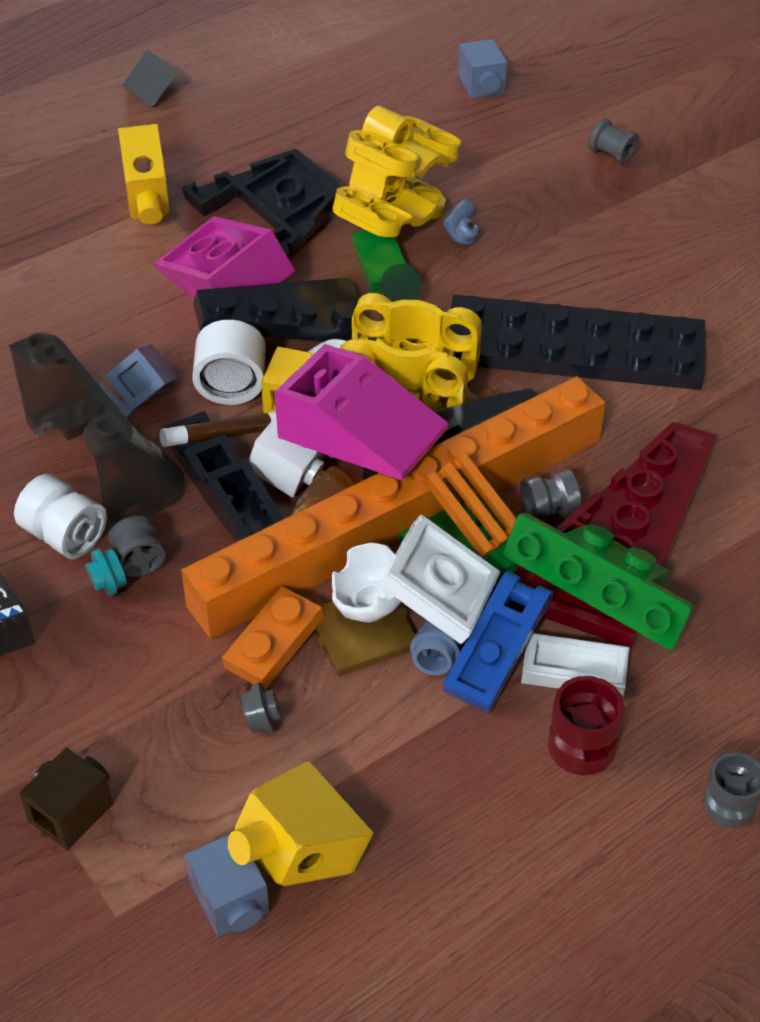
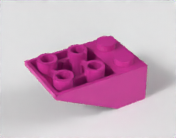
M324 344L274 391L279 439L399 480H403L448 429V422L367 357Z

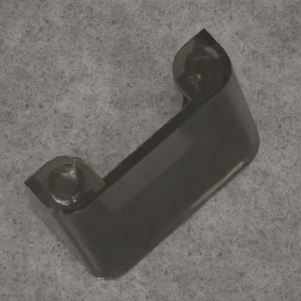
M35 333L9 345L26 421L35 435L38 437L45 434L44 428L61 430L67 441L84 434L87 449L95 457L103 500L102 506L106 509V527L109 531L124 518L131 516L149 517L182 499L185 494V480L179 465L117 391L57 336L48 333Z

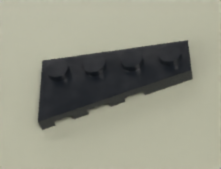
M351 277L201 289L197 290L193 304L200 331L216 321L237 320L253 326L263 337L316 341L341 339L349 341L352 340V317L358 303V298Z

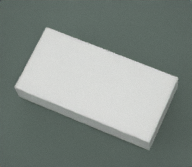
M533 633L526 645L521 683L559 689L565 681L577 676H594L614 685L623 697L626 685L629 647Z

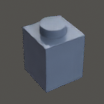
M494 39L459 44L458 76L469 97L473 99L504 94L507 61Z
M230 834L185 854L189 883L217 937L231 931H245L257 924L262 916L270 913L267 884L254 862L239 865L232 859L228 850V837Z

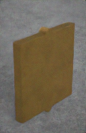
M333 601L319 605L322 607L324 619L315 629L318 636L317 645L319 649H325L338 676L410 652V644L416 635L407 621L408 612L405 608L398 606L384 618L376 622L365 623L345 618Z

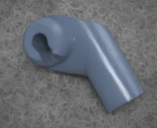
M460 200L443 223L444 229L456 244L463 246L473 243L479 232L477 224L473 228L469 225L475 208L468 200Z

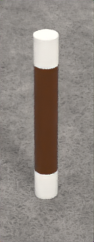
M276 411L164 428L159 433L160 442L163 447L206 441L226 434L227 437L263 432L276 417Z

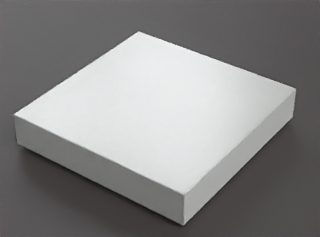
M420 514L411 525L378 585L462 644L471 635L500 571Z

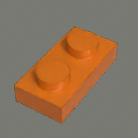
M281 586L221 657L224 668L251 684L261 682L266 690L324 619L322 607Z

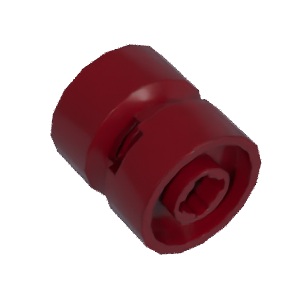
M577 676L565 681L557 690L553 704L548 748L555 763L565 771L581 776L594 775L605 770L613 762L625 710L623 697L614 685L594 676Z

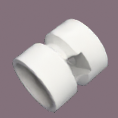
M47 473L37 476L26 485L18 497L14 510L15 521L21 528L38 539L44 540L68 559H77L88 553L101 538L107 520L106 509L101 504L86 495L78 494L71 485L57 476Z

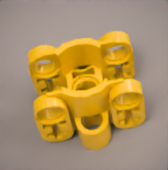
M377 105L366 117L363 129L349 133L345 155L354 161L349 187H339L336 191L333 212L339 217L382 237L398 236L401 227L405 224L416 227L423 225L430 219L440 218L446 203L445 197L438 188L415 177L419 176L422 178L429 168L436 163L447 168L449 163L457 161L461 140L455 135L421 119L402 116L383 106Z
M368 293L358 300L352 317V340L344 342L340 349L367 357L431 410L438 412L445 409L442 408L441 397H448L447 408L466 403L467 383L474 378L480 359L482 324L481 319L476 313L463 307H455L444 312L434 304L421 300L403 299L391 302L384 295ZM363 311H378L382 314L384 320H371L366 317ZM453 324L463 325L470 330L471 334L458 335L449 326ZM377 337L376 341L370 340V338ZM455 351L462 352L461 361L454 357Z

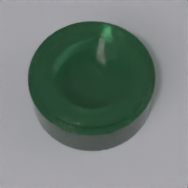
M396 264L389 267L379 282V293L390 299L391 302L403 299L416 300L422 289V281L418 272L405 264Z

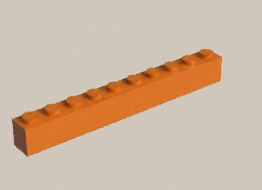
M578 376L431 447L403 480L386 476L382 473L375 474L181 569L186 607L208 637L213 639L256 617L281 586L299 595L332 578L334 571L340 572L346 566L347 551L352 547L370 542L388 545L389 548L399 544V532L411 527L420 514L429 518L444 510L424 481L429 474L434 471L438 472L443 465L448 462L452 463L462 453L466 452L495 492L499 493L520 482L522 479L528 478L600 441L606 402ZM449 480L443 481L458 502L462 501V497Z

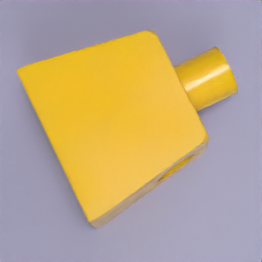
M158 124L118 128L130 217L139 219L147 225L156 224L161 221L163 216H167L170 213ZM140 158L149 159L150 171L145 173L138 172L136 161Z
M307 761L255 788L250 793L235 825V831H232L228 837V850L232 859L237 864L245 865L257 860L277 884L289 886L353 873L374 833L313 764Z

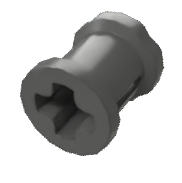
M603 118L592 131L589 139V149L594 152H599L600 150L616 157L617 163L625 165L633 157L637 149L639 135L634 131L626 133L612 126L610 120Z

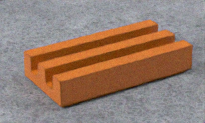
M466 452L459 455L452 463L448 462L443 465L438 472L434 471L426 477L424 481L426 486L481 558H484L508 541L516 518ZM449 480L465 501V506L474 517H477L493 539L490 541L486 539L443 481Z

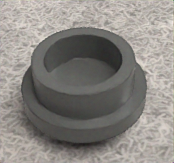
M261 682L252 684V690L241 693V703L248 726L253 734L263 730L267 735L275 733V721L283 718L274 689L266 691Z

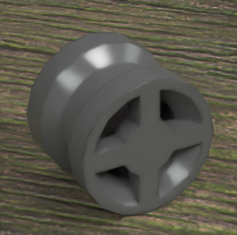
M144 516L124 518L110 530L108 535L109 543L117 554L125 575L130 577L148 575L163 564L166 557L163 544L157 539V530L150 518Z

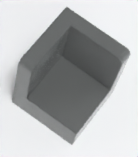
M147 49L122 86L149 106H154L177 71Z

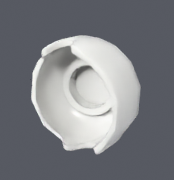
M370 542L354 546L347 551V563L344 569L340 572L334 571L332 573L333 603L345 618L365 623L376 622L393 612L401 603L399 599L378 585L395 555L388 545Z

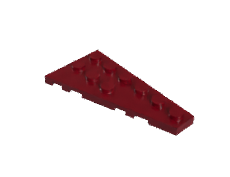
M672 422L640 451L639 458L626 470L621 468L611 477V484L600 494L595 492L555 529L567 533L583 525L602 527L613 534L614 541L627 548H639L649 552L656 558L658 565L665 567L714 448L716 435ZM520 565L513 572L522 578L521 583L534 589L540 585L553 591L550 605L542 618L630 648L632 647L637 631ZM497 581V582L495 583V585H494V587H493V589H492V591H491V593H490V598H491V596H492L494 590L496 589V587H497L499 581ZM514 601L508 604L509 607L521 611L525 609V606Z

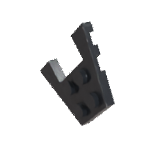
M293 149L251 163V170L233 176L226 171L214 175L215 182L197 187L196 183L193 182L182 187L185 200L203 216L208 215L235 197H239L276 229L273 233L290 260L333 212L336 191L339 187L343 186L298 149Z

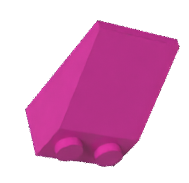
M213 216L153 263L159 272L194 299L197 290L285 283L284 279L295 271L271 229Z

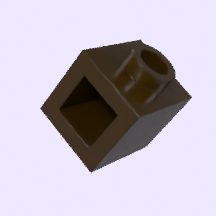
M66 747L52 761L42 764L35 772L32 780L19 792L28 822L68 851L113 805L108 784L110 779L108 772L94 758L87 756L83 759Z

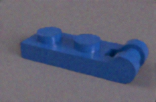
M506 571L500 579L443 683V692L489 714L539 620L546 613L553 597V591L540 585L534 589L521 583L522 578L509 571ZM514 601L525 606V609L521 614L508 608V604Z

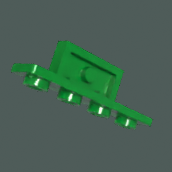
M522 513L517 516L503 551V555L507 559L661 646L671 650L678 645L692 615L694 605L663 588L670 570L658 565L656 558L652 554L639 548L623 546L613 540L614 536L611 532L596 525H583L570 532L563 533L528 513Z

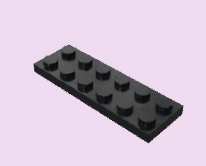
M453 294L451 309L463 307L472 310L481 319L480 359L477 367L569 377L578 376L579 378L701 390L705 341V320ZM453 324L449 326L458 335L471 334L470 330L463 325ZM455 351L454 357L461 361L462 352Z

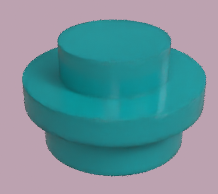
M99 549L91 551L92 562L85 564L94 589L96 591L104 589L109 597L116 595L117 588L127 584L117 555L113 549L101 552Z

